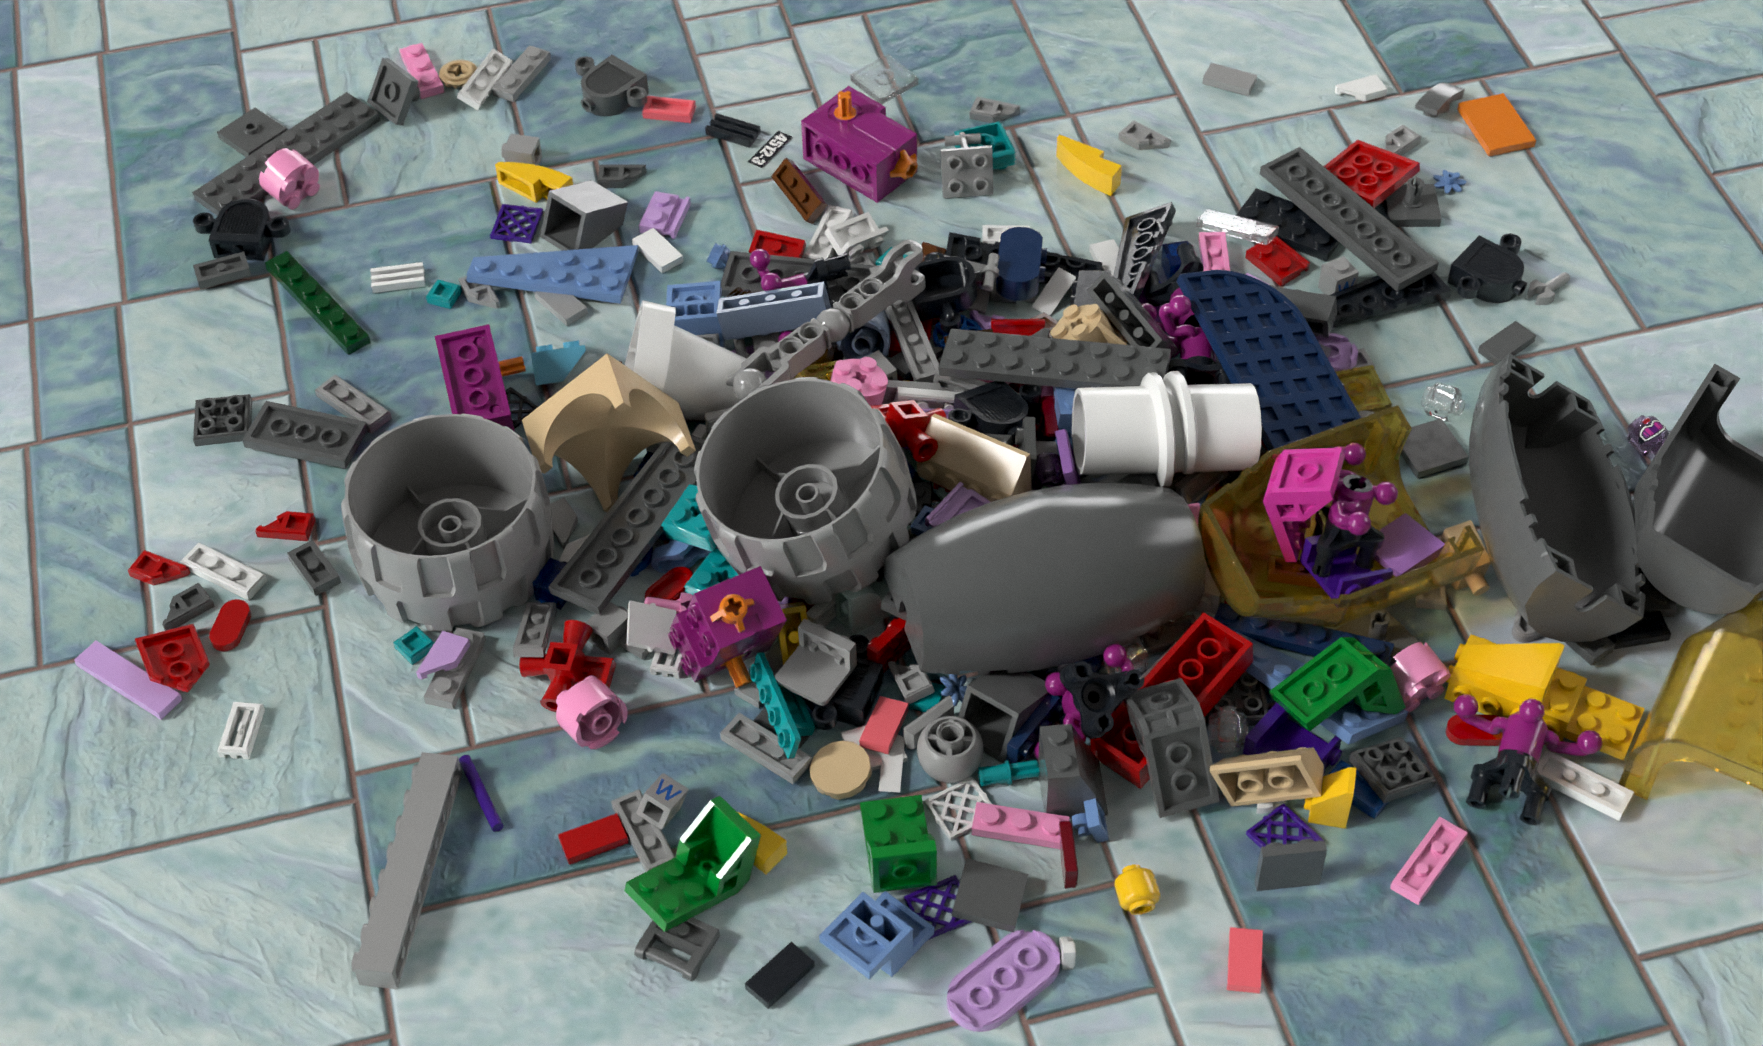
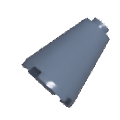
M885 310L863 326L854 329L853 332L848 331L844 339L837 341V349L842 351L845 360L861 359L878 350L887 358L890 351L892 326Z

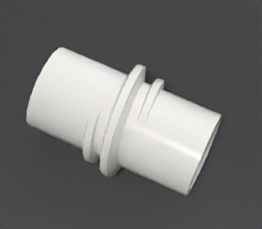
M1170 371L1165 374L1163 380L1157 373H1148L1143 377L1140 386L1077 388L1075 390L1072 408V446L1074 462L1079 475L1155 473L1162 488L1171 485L1174 473L1250 471L1256 468L1259 461L1262 433L1261 411L1256 389L1251 383L1187 385L1184 376L1179 371Z

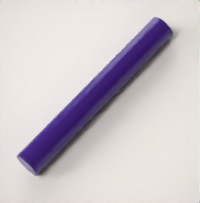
M469 755L461 756L459 758L460 765L492 831H500L504 825Z

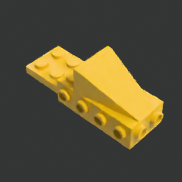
M1470 634L1465 645L1459 644L1454 660L1457 661L1456 666L1450 665L1448 667L1451 676L1445 681L1448 683L1444 699L1455 702L1457 697L1469 694L1475 697L1478 702L1477 712L1485 715H1497L1508 718L1513 713L1519 711L1521 703L1525 700L1536 699L1544 706L1545 713L1542 719L1545 721L1547 729L1555 732L1559 736V741L1567 738L1577 742V738L1582 732L1594 730L1602 738V748L1599 751L1623 761L1645 709L1587 687L1585 685L1588 678L1559 668L1558 666L1565 647L1561 643L1496 644L1488 639Z

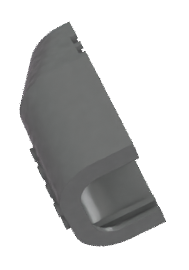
M1717 364L1713 365L1636 485L1634 509L1637 558L1644 575L1651 584L1663 595L1686 608L1709 614H1727L1738 611L1763 598V457L1732 439L1721 425L1719 419L1720 408L1740 378Z

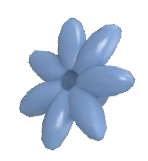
M1443 170V176H1433L1434 180L1437 181L1435 188L1444 187L1446 194L1451 189L1461 192L1460 186L1466 184L1465 180L1458 179L1460 176L1459 172L1453 173Z
M949 674V678L945 676L940 677L941 682L947 687L941 694L943 696H951L954 706H957L959 700L963 702L967 686L963 685L967 680V676L962 675L958 678L957 675Z

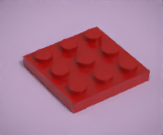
M1358 139L1324 166L1373 208L1378 206L1420 171L1419 162Z

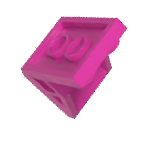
M1342 448L1283 450L1275 459L1263 503L1285 562H1297L1300 550L1303 549L1306 528H1310L1311 516L1333 500L1345 457Z

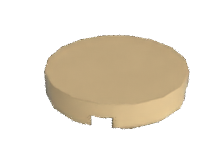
M843 740L831 742L820 748L813 756L810 764V776L815 788L821 794L829 795L833 799L850 798L858 794L865 788V783L872 774L870 758L864 748L854 742Z

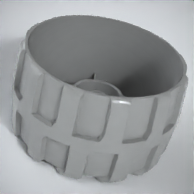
M801 377L761 387L749 393L747 397L743 398L719 417L711 427L712 430L707 436L701 451L697 454L694 466L698 488L696 502L711 537L738 575L761 566L777 601L782 602L784 597L803 599L807 604L812 605L830 602L832 595L846 590L858 592L877 580L879 577L877 571L884 565L885 558L907 544L909 540L907 526L915 517L917 500L905 455L881 412L878 409H872L860 391L845 383L838 384L832 381L821 380L817 377Z
M471 414L429 415L416 418L390 431H386L374 439L359 458L352 463L344 480L346 487L345 499L341 503V509L351 558L368 596L375 594L384 604L387 615L401 623L409 619L424 624L429 631L450 632L455 625L471 624L473 627H481L502 618V611L511 606L519 607L526 603L539 589L540 575L546 573L552 564L554 555L552 509L542 471L537 458L534 455H530L524 445L522 437L506 426L503 427L481 416Z

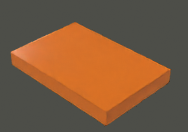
M1504 93L1458 103V112L1489 157L1535 147L1536 139Z

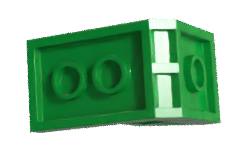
M1354 637L1339 638L1270 690L1272 698L1309 732L1352 699L1366 711L1398 714L1406 708L1392 669Z
M922 795L860 802L873 893L937 885V848L935 839L931 834H928Z
M718 796L708 802L679 839L676 857L627 881L624 891L666 932L739 893L750 880L761 835L721 796Z

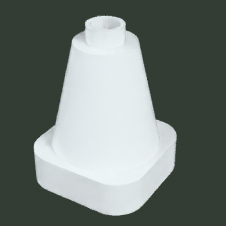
M642 301L629 344L625 366L679 402L685 421H705L704 413L732 408L741 401L734 393L733 386L726 385V380L741 368L742 362L747 358L675 326V307Z

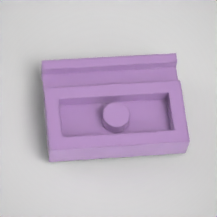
M655 191L639 224L640 233L654 228L662 237L671 235V238L675 239L691 205L690 197L681 199L679 195Z
M959 482L926 517L925 525L934 528L959 514L990 503V501L974 490L966 489L963 487L964 484Z

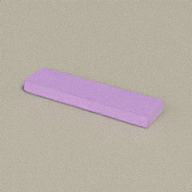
M96 640L74 659L77 667L160 720L182 701L180 693L168 686L150 681L147 672Z

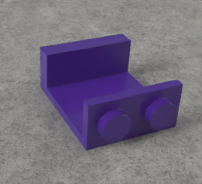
M1321 535L1306 537L1299 561L1336 605L1387 593L1393 570L1386 568L1371 571L1370 569H1363L1357 566L1355 559L1358 547L1346 549L1334 558L1330 576L1325 578L1318 577L1321 568L1318 569L1316 575L1313 574L1312 567L1317 555L1316 545Z
M1276 702L1246 735L1243 755L1314 747L1324 765V776L1325 769L1329 765L1334 766L1342 755V750H1340L1342 740L1335 735L1329 743L1323 741L1288 719L1289 713Z

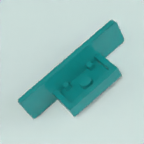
M758 652L754 664L750 666L751 680L755 682L759 691L760 701L766 707L769 723L774 726L778 735L779 746L783 748L787 759H794L801 741L800 736L812 735L815 725L802 696L778 685L764 652Z

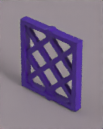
M502 204L490 238L509 242L532 243L543 215V208ZM508 210H513L517 212L511 214ZM525 212H531L534 214L528 216ZM522 214L523 217H524L523 219L517 221V220L514 218V217H516V216ZM511 219L512 222H513L512 224L506 226V225L503 223V222H505V221ZM526 221L531 224L525 228L520 225ZM515 226L520 229L514 233L509 230ZM505 231L508 233V235H501V234H500V233H503V232H505ZM523 233L526 237H518V235Z
M1284 803L1270 814L1265 815L1262 820L1246 831V835L1260 848L1266 846V844L1259 838H1267V844L1271 843V839L1283 840V844H1287V840L1298 842L1303 839L1323 840ZM1279 813L1283 814V822L1271 821ZM1287 816L1294 822H1287ZM1267 825V833L1255 832L1261 826ZM1271 826L1283 827V835L1271 834ZM1287 827L1298 828V836L1287 835ZM1303 830H1304L1310 837H1304V836H1303Z
M956 874L937 882V885L927 886L904 896L906 905L913 912L915 910L912 902L923 905L920 913H915L924 920L932 922L934 930L937 924L945 926L935 930L929 940L971 923V921L964 919L955 922L956 917L953 916L950 922L939 919L942 911L952 914L953 908L944 905L947 898L954 900L956 898L955 894L950 893L952 885L958 888L960 884ZM947 885L945 891L938 890L939 888ZM932 893L943 896L940 905L929 902ZM924 894H927L925 900L917 898ZM927 906L938 909L935 918L924 915Z

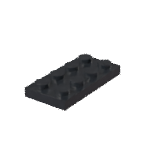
M1257 188L1233 218L1232 226L1268 240L1274 234L1292 249L1327 262L1340 243L1292 201Z

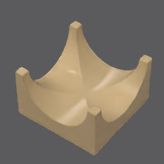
M608 353L522 419L532 455L537 458L542 473L545 474L553 468V455L564 459L590 484L605 512H608L617 501L622 476L631 461L642 450L655 443L672 442L678 447L680 453L686 457L696 451L679 402Z

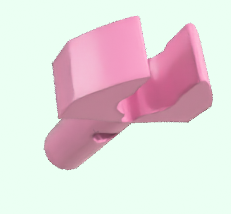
M682 592L680 598L676 601L646 597L644 603L649 605L654 603L659 607L676 610L677 614L687 610L693 595Z

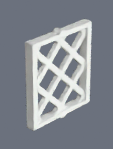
M972 776L924 800V804L935 818V822L940 825L950 841L972 830L975 809L964 807L966 799L992 804L987 798V794L982 791ZM970 786L975 788L979 796L968 794ZM965 787L964 793L957 792ZM951 795L961 797V804H950ZM946 797L945 802L938 801V800H940V799ZM933 805L943 807L941 815L936 813L932 807ZM948 808L958 810L956 818L946 816ZM962 812L973 813L972 821L962 820ZM944 821L955 823L953 831L948 830ZM959 824L966 825L965 827L957 830Z

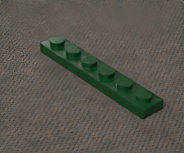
M288 251L265 262L267 271L347 355L371 343L369 335Z

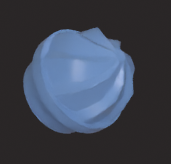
M715 243L706 262L712 264V268L724 269L730 255V250L724 244L721 246Z

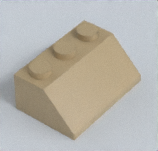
M1314 747L1279 752L1270 751L1254 755H1239L1237 757L1223 758L1210 766L1212 776L1231 807L1321 797L1324 765Z

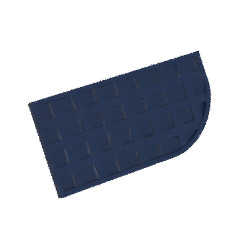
M1209 270L1179 275L1176 282L1183 295L1190 299L1191 310L1231 384L1251 383L1255 387L1261 411V439L1270 456L1280 455L1283 450L1317 449L1367 440L1370 435L1369 430L1303 314L1286 296L1263 281L1234 271Z

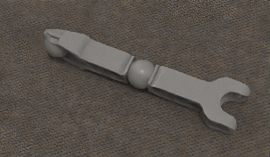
M905 240L893 247L886 254L881 266L842 295L839 302L833 303V308L823 310L816 319L813 318L810 322L802 324L775 345L769 348L765 346L758 348L742 362L739 370L727 378L726 385L733 386L734 393L739 400H742L749 393L761 387L792 380L799 372L820 358L826 349H830L832 347L831 343L844 339L848 331L853 332L854 329L863 326L897 300L910 301L925 289V276L915 270L923 260L921 244L913 240ZM910 251L914 252L906 258H903V255L905 253ZM767 370L771 372L776 371L768 379L762 373Z

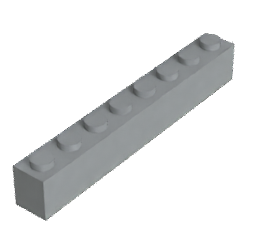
M422 752L419 763L413 766L412 785L410 790L407 789L404 794V811L402 816L399 815L396 819V836L394 842H390L387 848L388 861L386 867L381 869L379 873V890L377 896H373L370 901L368 924H364L361 930V947L359 952H355L352 958L351 968L356 974L359 985L398 989L462 777L458 756Z

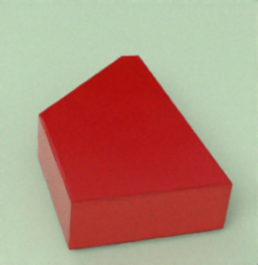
M286 511L276 517L277 520L270 524L258 526L255 532L257 537L308 541L316 519L314 513Z
M146 550L141 553L128 569L130 577L153 586L186 577L191 573L188 566Z

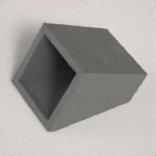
M592 180L551 190L548 194L540 237L562 251L594 248L623 225L628 202Z
M1007 670L990 671L989 675H981L967 685L958 717L968 720L978 730L983 741L984 753L1002 763L1007 760L1008 742L1049 694L1045 687V681L1027 671L1007 674Z
M1072 724L1041 726L1038 763L1044 813L1070 817L1069 819H1072V816L1075 814L1085 813L1084 801L1096 798L1105 816H1108L1101 769L1097 757Z

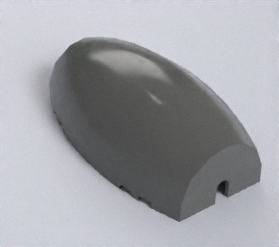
M1509 353L1491 369L1480 389L1473 412L1469 438V470L1472 494L1485 549L1495 574L1510 601L1528 625L1543 637L1560 642L1595 641L1621 632L1643 618L1645 594L1640 592V587L1646 581L1645 576L1642 573L1639 574L1640 565L1637 558L1635 511L1621 467L1618 465L1613 467L1609 457L1614 453V449L1610 443L1604 446L1600 433L1605 429L1589 399L1558 381L1539 394H1529V389L1545 377L1544 373Z
M1088 483L1028 491L992 501L959 514L922 533L885 558L882 571L898 613L903 612L904 608H906L907 619L904 629L921 672L959 675L960 671H978V675H989L990 671L1007 670L1008 674L1078 662L1104 654L1105 649L1109 645L1118 644L1126 646L1133 643L1137 637L1146 633L1150 635L1156 632L1163 624L1169 621L1174 622L1200 604L1205 590L1206 562L1201 534L1195 517L1184 498L1175 491L1168 488L1140 484Z

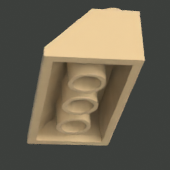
M933 414L931 416L925 433L938 442V450L931 459L925 462H917L919 477L950 491L961 482L964 484L963 487L968 490H974L990 502L1031 491V461L1029 453L940 415Z

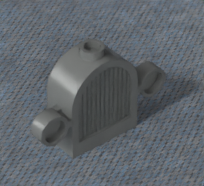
M610 55L596 66L594 59L588 56L580 57L575 61L576 73L583 76L581 79L583 95L581 105L585 111L598 116H614L624 112L631 106L638 108L647 103V94H649L647 74L614 55Z

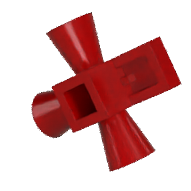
M914 400L871 406L872 409H878L900 446H908L917 462H925L935 455L938 450V442L926 434L925 431L933 414L947 418L943 409L936 408L924 412Z
M578 620L565 621L563 643L550 642L547 654L545 653L544 657H520L519 669L522 677L547 675L551 680L548 689L540 701V704L547 710L556 712L558 707L556 703L557 696L588 676H595L610 688L617 663L613 658L585 656L582 650L593 632L592 627L587 623Z

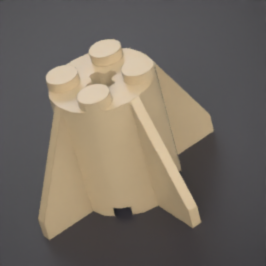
M1097 304L1080 307L1077 305L1068 306L1063 311L1064 316L1050 332L1051 336L1057 339L1127 345L1128 342Z

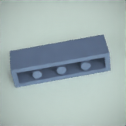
M819 282L720 298L716 314L724 340H740L748 336H765L773 332L786 330L794 331L802 324L810 322L811 319H816L823 310L831 308L825 283Z

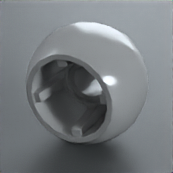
M944 716L931 721L923 729L917 742V756L921 767L930 777L944 783H957L969 778L980 766L984 754V745L978 730L968 720L957 716Z

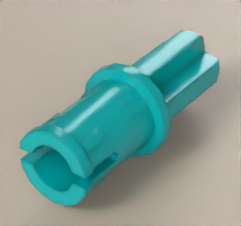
M1005 760L1004 764L978 767L977 769L980 787L999 783L1012 785V780L1038 777L1040 775L1037 760L1009 764V761Z

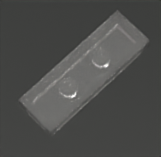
M1207 209L1196 221V227L1212 232H1225V235L1267 245L1278 235L1279 226Z

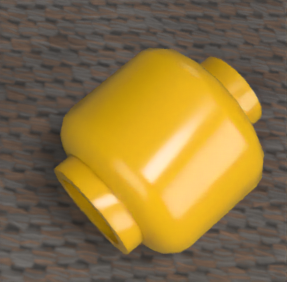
M1133 864L1124 867L1122 873L1115 879L1114 886L1118 901L1124 910L1130 911L1132 915H1141L1155 908V904L1160 899V891L1152 870L1141 868L1139 864Z

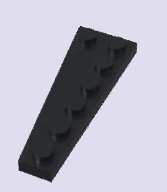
M1172 202L1125 218L1113 276L1121 280L1137 300L1141 296L1168 229L1173 224L1172 220L1176 209Z
M949 232L946 255L987 265L989 254H999L1000 242L995 241V244L983 243L981 238ZM1047 251L1046 264H1041L1042 267H1045L1044 283H1039L1047 284L1058 268L1076 277L1075 281H1078L1079 270L1102 271V262L1068 255L1063 256Z
M1435 272L1398 292L1378 275L1330 295L1336 296L1337 316L1332 328L1429 303L1434 304L1450 298L1452 290Z

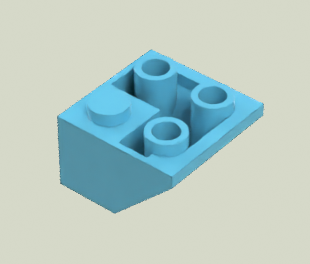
M579 340L564 342L563 348L553 349L552 344L536 346V352L531 353L536 385L563 382L586 351L585 345H580Z

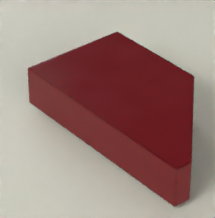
M1043 396L1041 398L1038 420L1042 436L1056 437L1055 431H1058L1053 396Z
M1060 821V853L1064 889L1076 888L1078 865L1073 827L1070 821Z

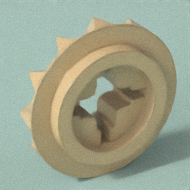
M454 60L442 66L439 71V77L446 87L453 86L456 90L458 87H463L477 67L474 63L467 60Z

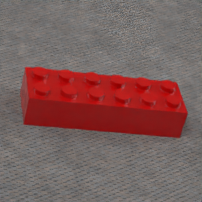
M1203 612L1144 678L1143 686L1139 689L1182 678L1199 702L1205 717L1253 663V643ZM1123 701L1111 714L1114 720L1113 728L1100 738L1090 739L1091 751L1101 763L1139 789H1142L1150 780L1147 761L1139 748Z

